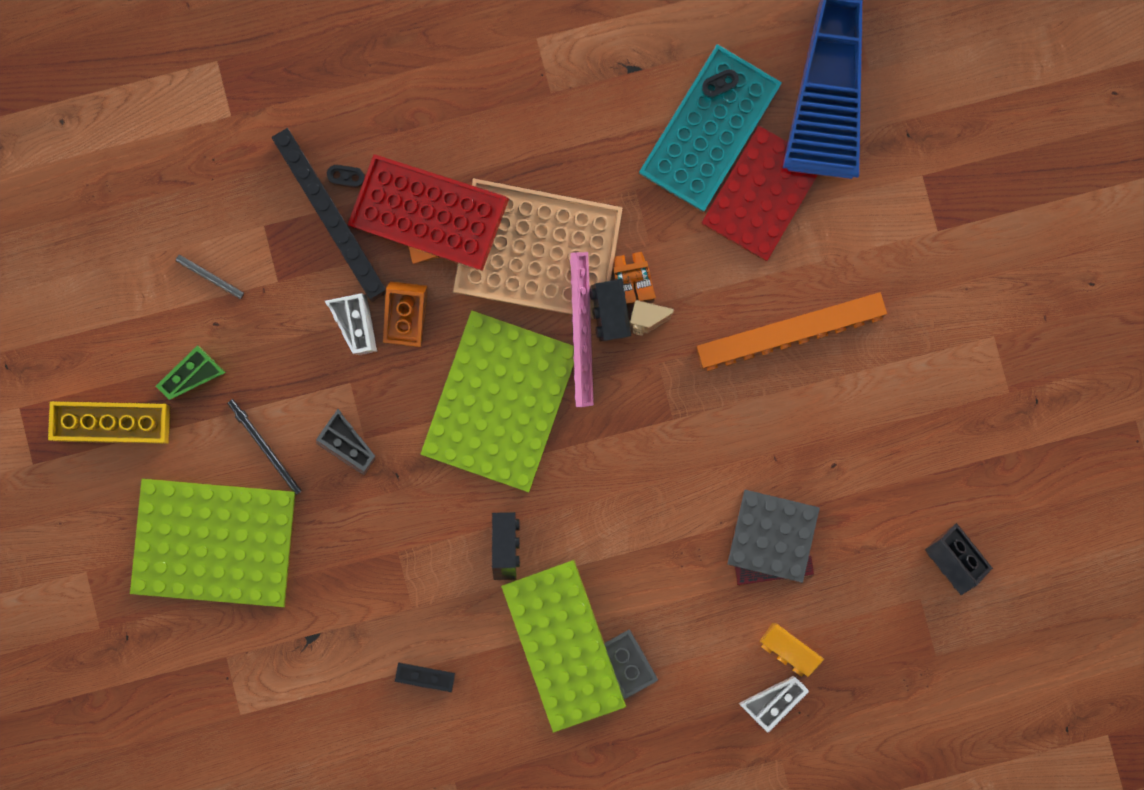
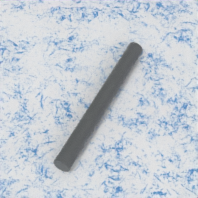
M177 256L176 262L237 298H243L245 293L185 257Z

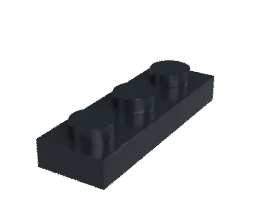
M398 662L395 682L452 693L456 673Z

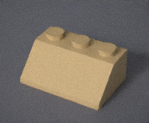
M636 300L630 321V330H632L633 334L643 336V333H649L669 321L674 309Z

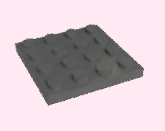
M744 490L727 565L803 583L820 507Z

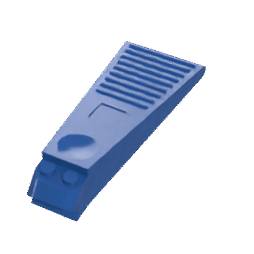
M820 0L783 162V168L788 169V171L848 179L859 177L863 0Z

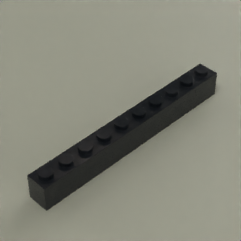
M286 128L271 137L370 301L373 302L385 295L386 288L290 130Z

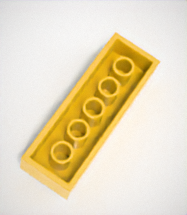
M50 402L48 440L60 442L169 444L170 405Z

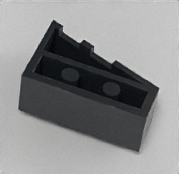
M515 512L492 513V572L494 580H517V567H520V556H516V549H520V537H516V531L520 530V519H516Z

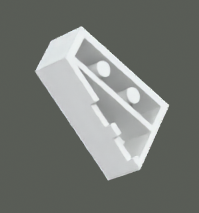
M792 676L739 704L766 732H769L809 690L796 677Z

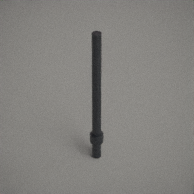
M234 399L230 400L227 404L235 413L237 421L244 425L291 490L295 492V495L299 494L302 490L249 421L247 413L240 409Z

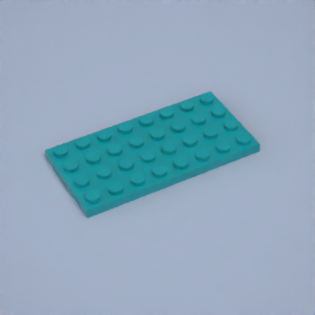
M717 44L643 164L639 174L704 212L782 82ZM727 69L734 70L737 73L739 80L735 88L714 98L706 97L703 94L702 85L707 78ZM726 78L725 82L731 83L732 80L731 78ZM709 86L708 90L714 91L715 88L714 86Z

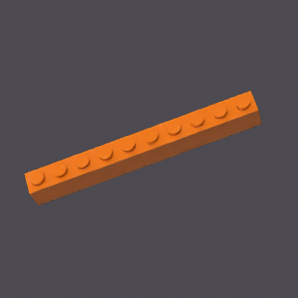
M881 292L701 344L696 346V351L701 368H707V371L718 369V365L723 363L729 366L737 363L736 360L743 358L744 361L755 358L754 354L762 352V355L770 354L774 348L780 347L783 350L792 347L791 343L799 342L800 345L810 342L809 338L817 336V339L827 337L828 333L835 331L836 334L847 331L846 327L849 326L854 328L862 327L866 321L872 320V323L882 321L883 316L887 315Z

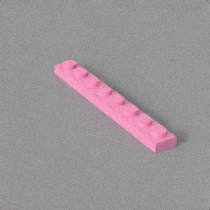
M588 252L570 253L576 407H586L594 405Z

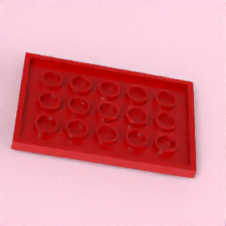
M758 126L701 224L767 262L818 174L788 171V169L783 168L788 142Z

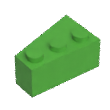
M197 345L156 387L170 400L224 374L225 371Z

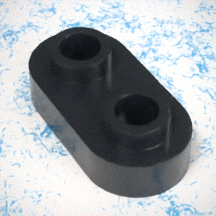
M727 69L707 78L702 85L703 94L706 97L714 98L735 88L739 80L737 73L734 70ZM731 78L732 82L726 83L725 79ZM714 86L715 90L709 91L708 87Z
M332 165L327 170L328 180L335 185L358 188L362 186L365 179L363 171L355 167ZM336 172L340 173L339 178H334ZM353 176H359V180L353 181Z

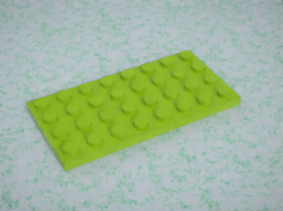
M574 560L501 586L553 733L626 707Z

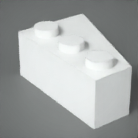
M361 293L325 301L353 354L362 355L377 352L367 295Z

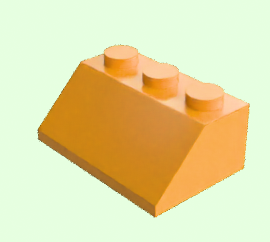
M772 623L760 639V642L763 644L761 647L770 654L772 651L779 655L776 659L784 665H787V663L791 664L794 667L793 671L801 677L803 675L808 677L824 660L776 623Z

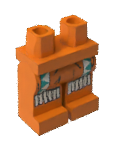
M632 253L633 264L626 265L624 255L614 257L615 280L623 279L626 304H635L636 296L633 284H635L638 301L655 300L656 296L648 262L645 261L643 253Z

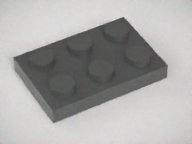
M630 629L604 643L624 699L658 681L655 672Z

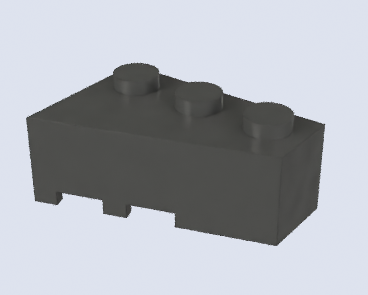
M337 409L317 437L316 444L365 476L375 461V455L362 438L359 437L351 424L348 423L340 410Z

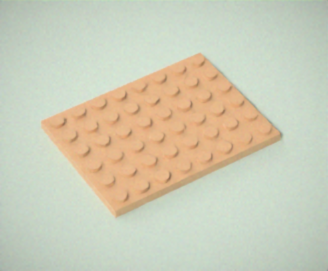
M472 179V186L507 196L509 201L483 271L458 263L453 293L573 315L570 253L588 252L589 289L595 283L611 280L622 207ZM590 298V318L594 319L592 313L594 301Z

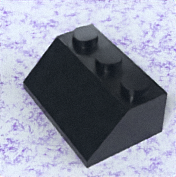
M623 279L591 285L590 298L594 301L592 313L597 321L595 333L599 341L631 337Z
M957 523L936 538L925 549L929 557L960 595L976 587L993 569Z

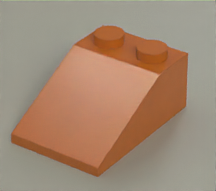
M389 282L385 296L383 343L421 347L428 286Z

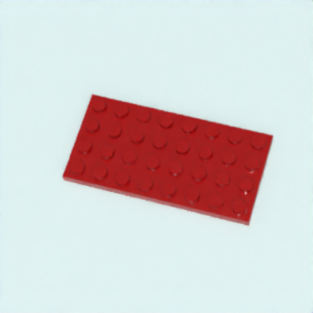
M373 154L348 226L483 271L509 198Z

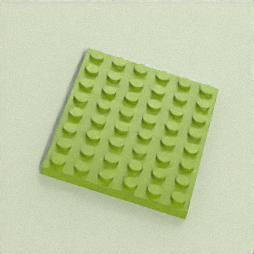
M471 310L420 455L530 492L574 366V346Z
M142 479L130 594L285 607L295 492Z

